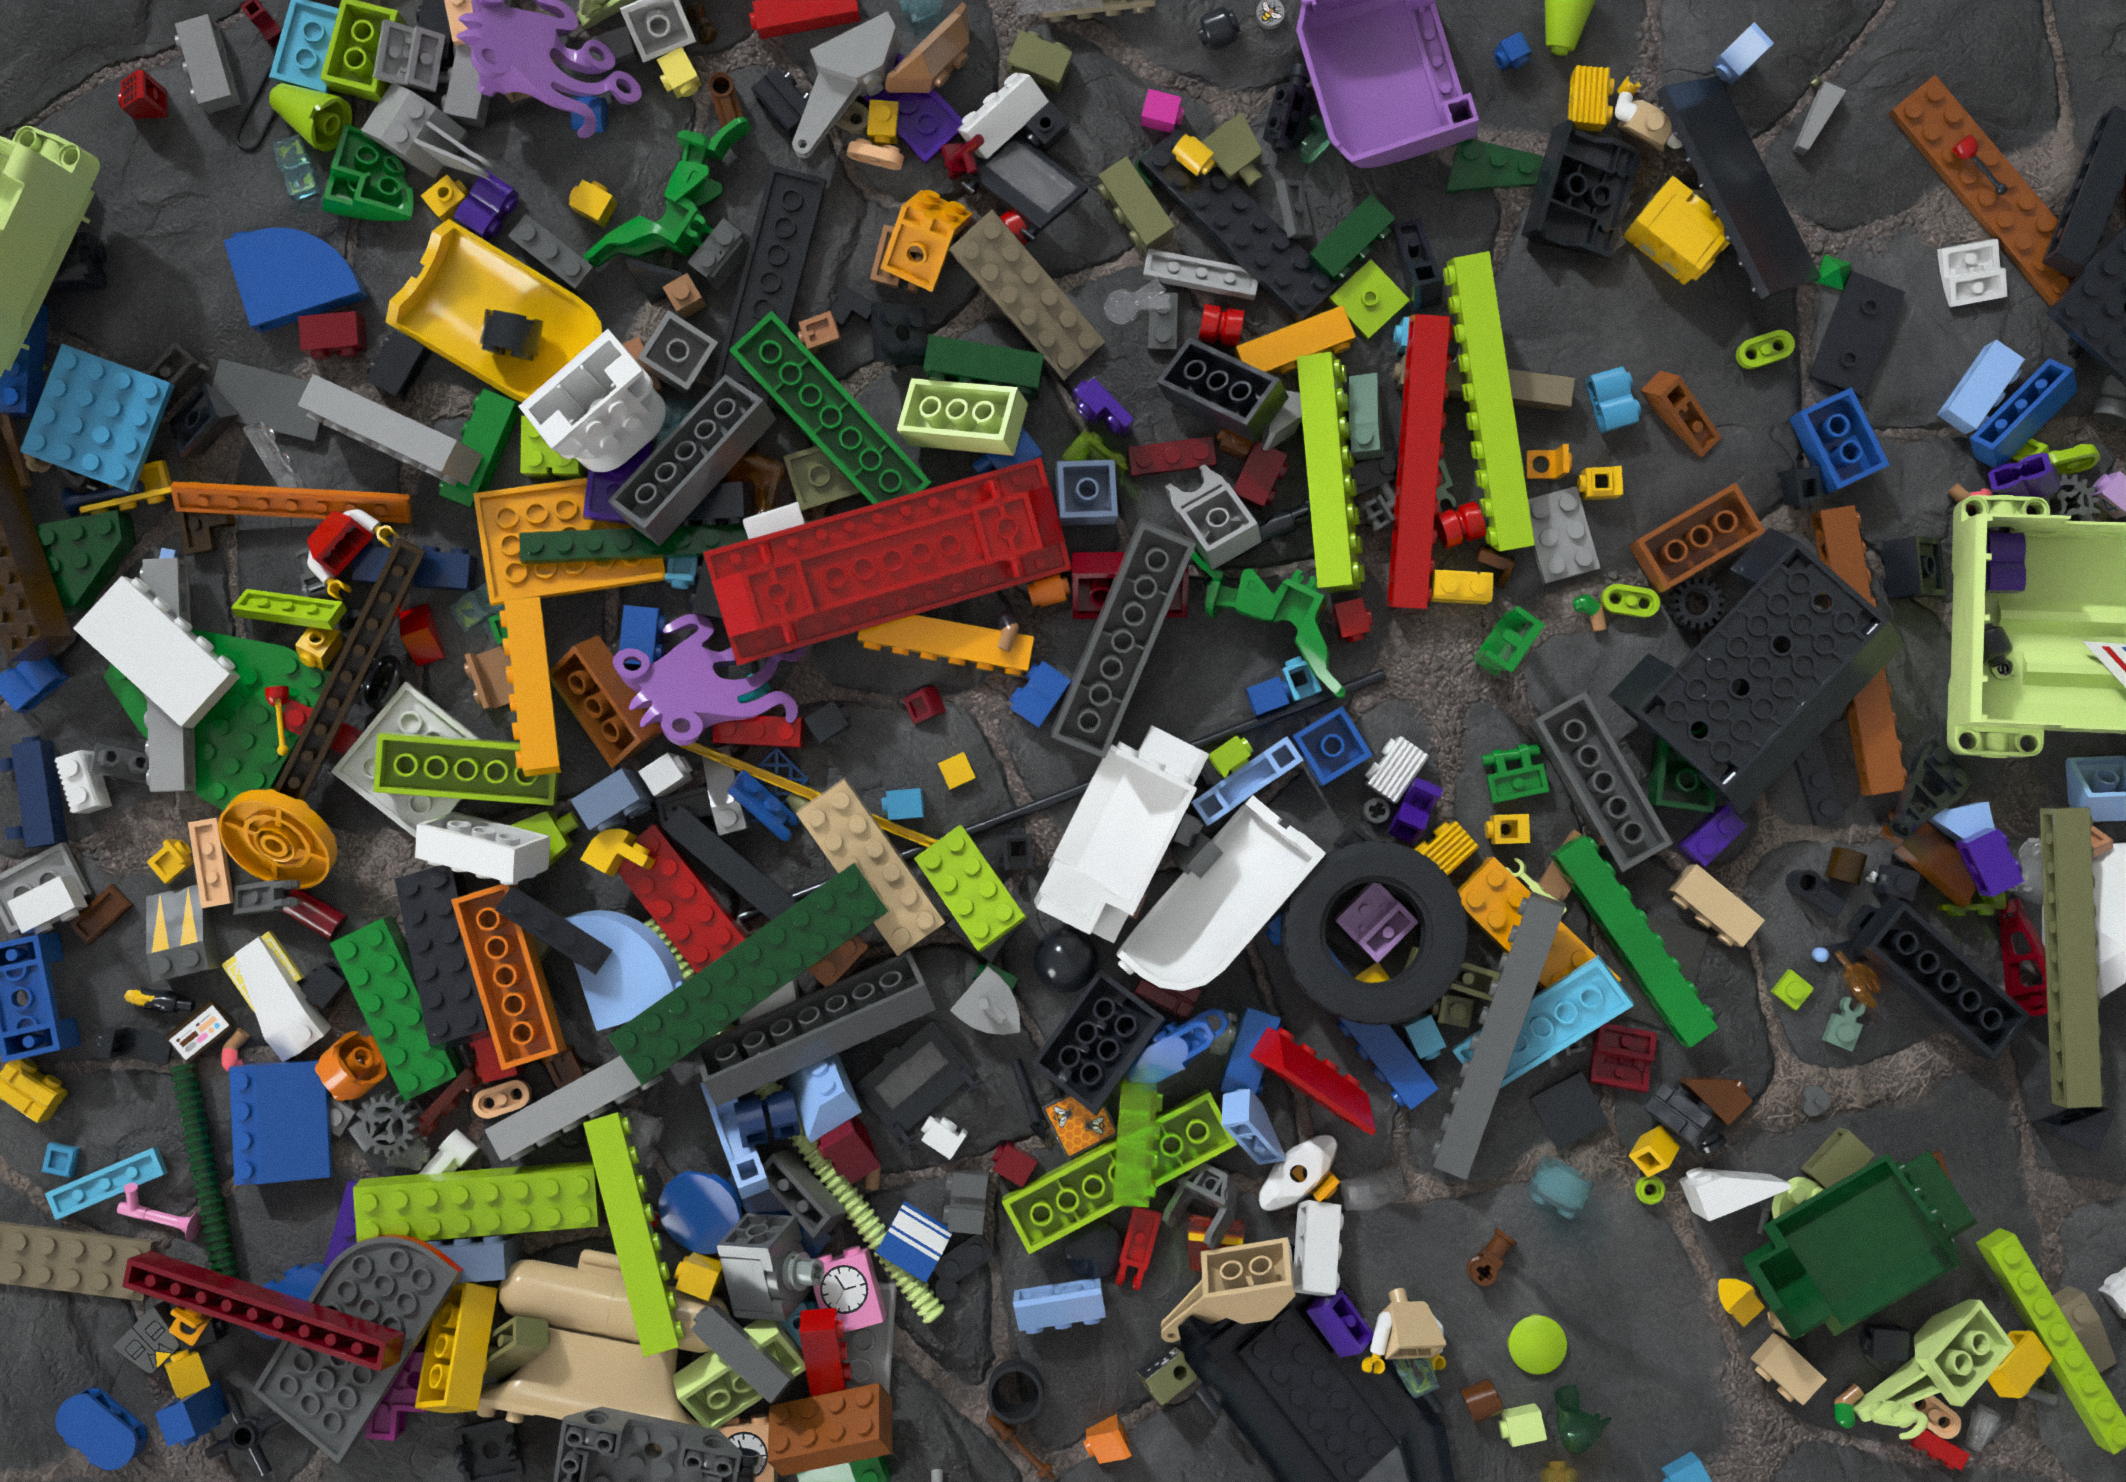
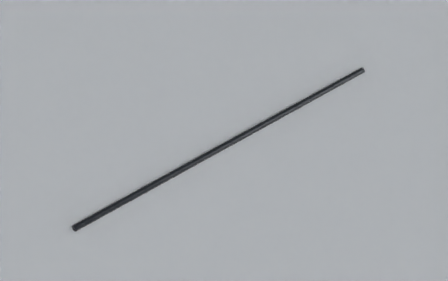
M1382 668L1341 685L1349 694L1386 680L1387 677ZM1330 689L1187 743L1201 750L1233 738L1236 735H1241L1336 699L1337 697ZM1091 779L964 828L969 836L972 837L1083 795ZM942 835V836L937 837V838H934V839L940 840V839H941L942 837H944L945 835ZM919 844L900 851L899 854L906 862L914 859L928 847ZM831 878L790 894L800 901ZM756 907L739 912L738 916L743 924L764 916V914Z

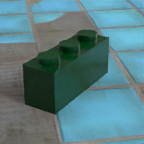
M1371 194L1310 252L1309 258L1323 273L1329 276L1331 281L1337 278L1342 281L1353 270L1350 266L1357 259L1363 261L1372 252L1373 248L1371 245L1377 239L1382 242L1394 230L1391 226L1395 217Z

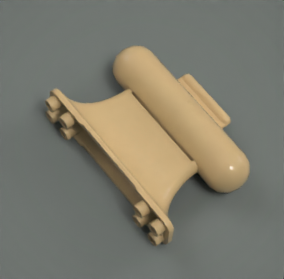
M586 1249L580 1254L578 1268L538 1260H519L512 1264L508 1278L500 1282L499 1301L505 1311L514 1317L522 1316L548 1320L550 1342L546 1351L521 1366L507 1381L483 1385L477 1415L481 1417H494L496 1410L507 1411V1421L522 1423L524 1422L525 1415L533 1416L535 1414L563 1420L564 1416L598 1407H607L703 1427L686 1412L682 1403L678 1400L672 1375L676 1373L678 1349L697 1353L712 1350L691 1331L692 1327L696 1324L693 1319L698 1312L705 1306L709 1309L710 1306L718 1305L730 1316L729 1310L724 1301L715 1295L709 1301L677 1290L673 1286H668L669 1292L674 1291L677 1299L678 1308L674 1309L676 1320L682 1321L685 1330V1338L682 1339L683 1345L643 1358L617 1255ZM651 1444L652 1449L662 1451L658 1444Z

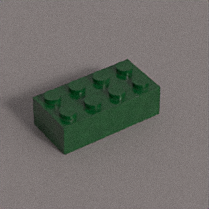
M929 335L923 370L926 380L1017 387L1025 400L1032 402V399L1039 400L1044 372V354Z
M1694 723L1691 726V733L1695 738L1702 739L1706 736L1707 729L1702 723ZM1655 733L1647 796L1651 806L1699 813H1714L1716 793L1696 776L1699 772Z

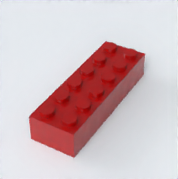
M653 824L635 839L634 842L650 850L648 856L656 861L652 868L648 870L624 858L617 873L696 973L748 938V935L660 824Z

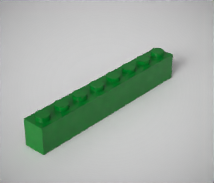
M1577 835L1549 856L1562 872L1567 882L1680 1045L1691 1048L1718 1029L1714 1022L1715 1014L1706 1004L1702 1005L1697 997L1699 992L1691 981L1684 979L1680 973L1683 969L1679 962L1673 956H1668L1664 950L1666 944L1656 932L1653 933L1648 927V917L1641 909H1636L1630 900L1633 897L1630 891L1624 885L1620 886L1614 878L1616 872L1609 862H1603L1598 854L1600 849L1591 837L1587 838L1586 836Z

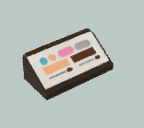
M211 999L168 1033L166 1039L182 1059L189 1063L232 1028V1016Z

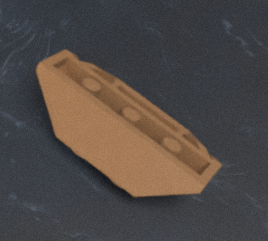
M962 2L910 54L887 74L886 91L889 93H930L936 86L940 88L944 85L950 76L949 73L954 68L960 69L968 59L967 51L970 43L967 5Z

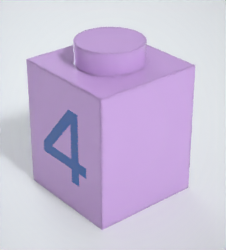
M2121 471L2102 475L2094 483L2093 487L2096 490L2091 494L2093 498H2100V501L2096 504L2114 519L2126 516V475Z

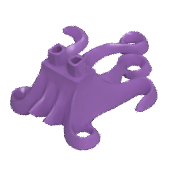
M471 0L473 13H465L458 18L468 30L458 33L456 37L472 47L471 62L479 73V81L477 83V91L479 93L494 97L497 92L504 95L508 92H522L551 107L577 113L585 119L584 124L577 131V135L580 138H588L595 133L597 124L592 109L586 104L566 97L555 90L581 97H591L611 90L616 100L625 105L634 104L641 98L642 91L639 83L626 72L615 71L601 82L586 83L568 76L554 64L551 58L580 73L600 74L612 69L616 61L612 50L602 42L594 39L585 42L580 50L566 48L559 37L572 33L577 28L578 19L574 11L562 1L534 0L537 6L556 16L553 17L509 7L505 4V0ZM589 51L597 53L603 61L594 59ZM617 85L623 86L629 93L620 91Z
M689 614L681 616L664 626L662 629L663 633L673 634L686 629H697V632L678 644L658 661L651 663L645 653L638 649L630 648L618 651L613 658V665L619 677L637 693L631 700L629 709L648 708V711L640 721V727L661 722L663 733L669 741L677 745H690L699 738L701 732L711 725L754 718L778 704H783L786 709V721L788 723L794 722L798 714V706L795 700L783 691L771 692L748 703H740L738 698L755 691L765 684L774 675L780 660L789 662L800 660L804 656L807 646L797 648L793 653L783 652L769 656L764 667L750 677L737 680L720 678L715 674L714 668L737 665L732 648L730 647L722 652L704 648L705 644L712 637L714 631L713 624L705 616ZM629 660H637L641 663V667L638 670L631 671L624 667V663Z

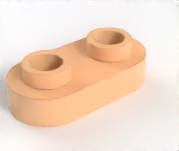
M862 138L849 142L846 155L853 160L892 170H900L902 168L904 156L900 153V149L895 146L884 145L879 147L872 145V142Z
M514 1079L484 1089L475 1095L473 1109L479 1117L485 1119L520 1109L530 1102L532 1089L526 1081L521 1079ZM516 1088L522 1092L520 1099H517L513 1094ZM488 1097L494 1100L493 1108L486 1105Z
M1932 1395L1922 1399V1404L1919 1407H1915V1402L1911 1403L1917 1411L1927 1416V1428L1943 1439H1950L1959 1433L1961 1429L1960 1417L1935 1396ZM1941 1417H1945V1423L1943 1425H1939L1938 1423Z

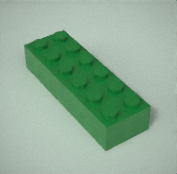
M394 917L381 918L330 943L400 1094H402L404 1102L467 1073L455 1047L441 1051L429 1046L410 951Z

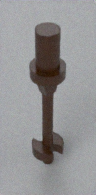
M994 1413L986 1419V1422L1000 1434L998 1438L1002 1442L1008 1438L1039 1469L1036 1474L1041 1479L1045 1475L1050 1480L1055 1477L1050 1472L1052 1465L1049 1462L1042 1464L1012 1434L1015 1428L1011 1424L1007 1425L996 1417Z

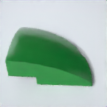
M344 123L323 195L322 211L365 220H411L413 190L408 185L405 178V169L394 154L389 155L377 142L364 135L361 129Z

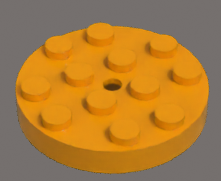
M250 790L243 792L229 803L219 818V837L228 854L244 870L262 881L298 880L300 881V888L296 889L311 888L325 879L337 860L338 849L335 835L322 818L310 809L305 801L294 799L276 790Z

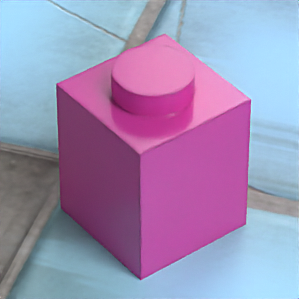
M1148 89L1140 125L1171 133L1175 129V125H1181L1185 108L1180 107L1182 97Z

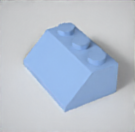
M2126 755L2067 758V795L2070 807H2090V815L2093 822L2126 821Z
M834 1054L790 1075L788 1086L793 1092L794 1102L810 1143L862 1112L838 1054Z
M1087 1278L1014 1290L1013 1306L1019 1331L1026 1330V1334L1040 1333L1043 1331V1327L1055 1326V1329H1066L1072 1327L1074 1322L1083 1321L1085 1325L1101 1322V1318L1106 1317L1100 1278Z

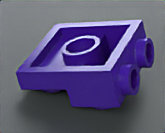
M1094 377L1089 382L1086 380L1082 381L1073 390L1075 394L1073 399L1078 407L1076 411L1087 423L1091 420L1097 425L1105 418L1107 420L1105 422L1106 427L1114 435L1120 433L1123 438L1132 431L1134 419Z

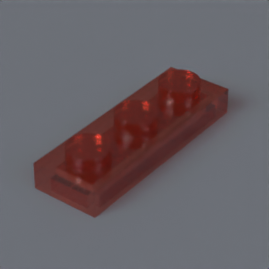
M475 1065L467 1067L418 1119L421 1121V1124L414 1128L420 1134L414 1140L422 1136L429 1137L439 1127L437 1123L439 1118L443 1114L446 1116L450 1115L458 1107L459 1103L456 1100L463 1093L468 1095L476 1088L479 1081L477 1080L478 1075Z

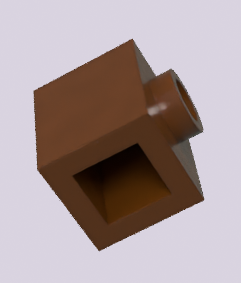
M1223 427L1217 439L1222 441L1218 450L1245 461L1252 446V441Z

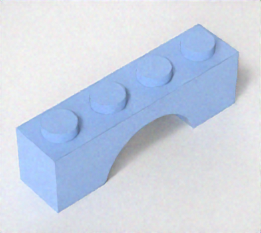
M1286 736L1191 801L1190 805L1199 818L1204 821L1205 827L1209 826L1261 788L1302 762L1303 758Z
M704 1082L700 1083L741 1199L770 1189L755 1146L742 1147L734 1103L739 1102L738 1098L716 1107Z

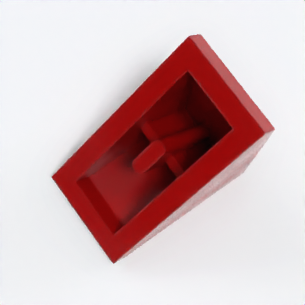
M429 604L400 612V637L416 665L420 667L446 658Z

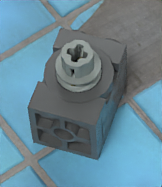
M745 1213L717 1244L732 1309H734V1317L751 1320L766 1319L776 1322L786 1321L813 1289V1286H819L822 1283L825 1271L823 1261L810 1259V1256L799 1243L802 1240L797 1216Z

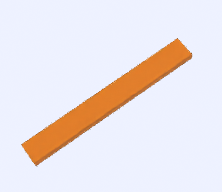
M174 481L171 485L174 507L177 512L326 519L334 510L343 514L346 511L359 509L379 522L411 524L413 519L410 494Z

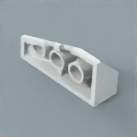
M260 936L235 953L264 1039L282 1062L308 1048L331 1029V1026L318 1009L311 1006L305 1000L307 996L300 991V986Z

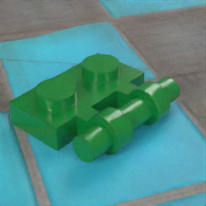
M1526 743L1520 744L1515 749L1506 751L1496 749L1492 750L1491 754L1481 756L1483 767L1494 765L1496 770L1494 774L1485 775L1491 803L1550 792L1544 763L1532 765L1530 757L1540 755L1538 744L1527 746ZM1520 761L1521 768L1507 771L1505 762Z

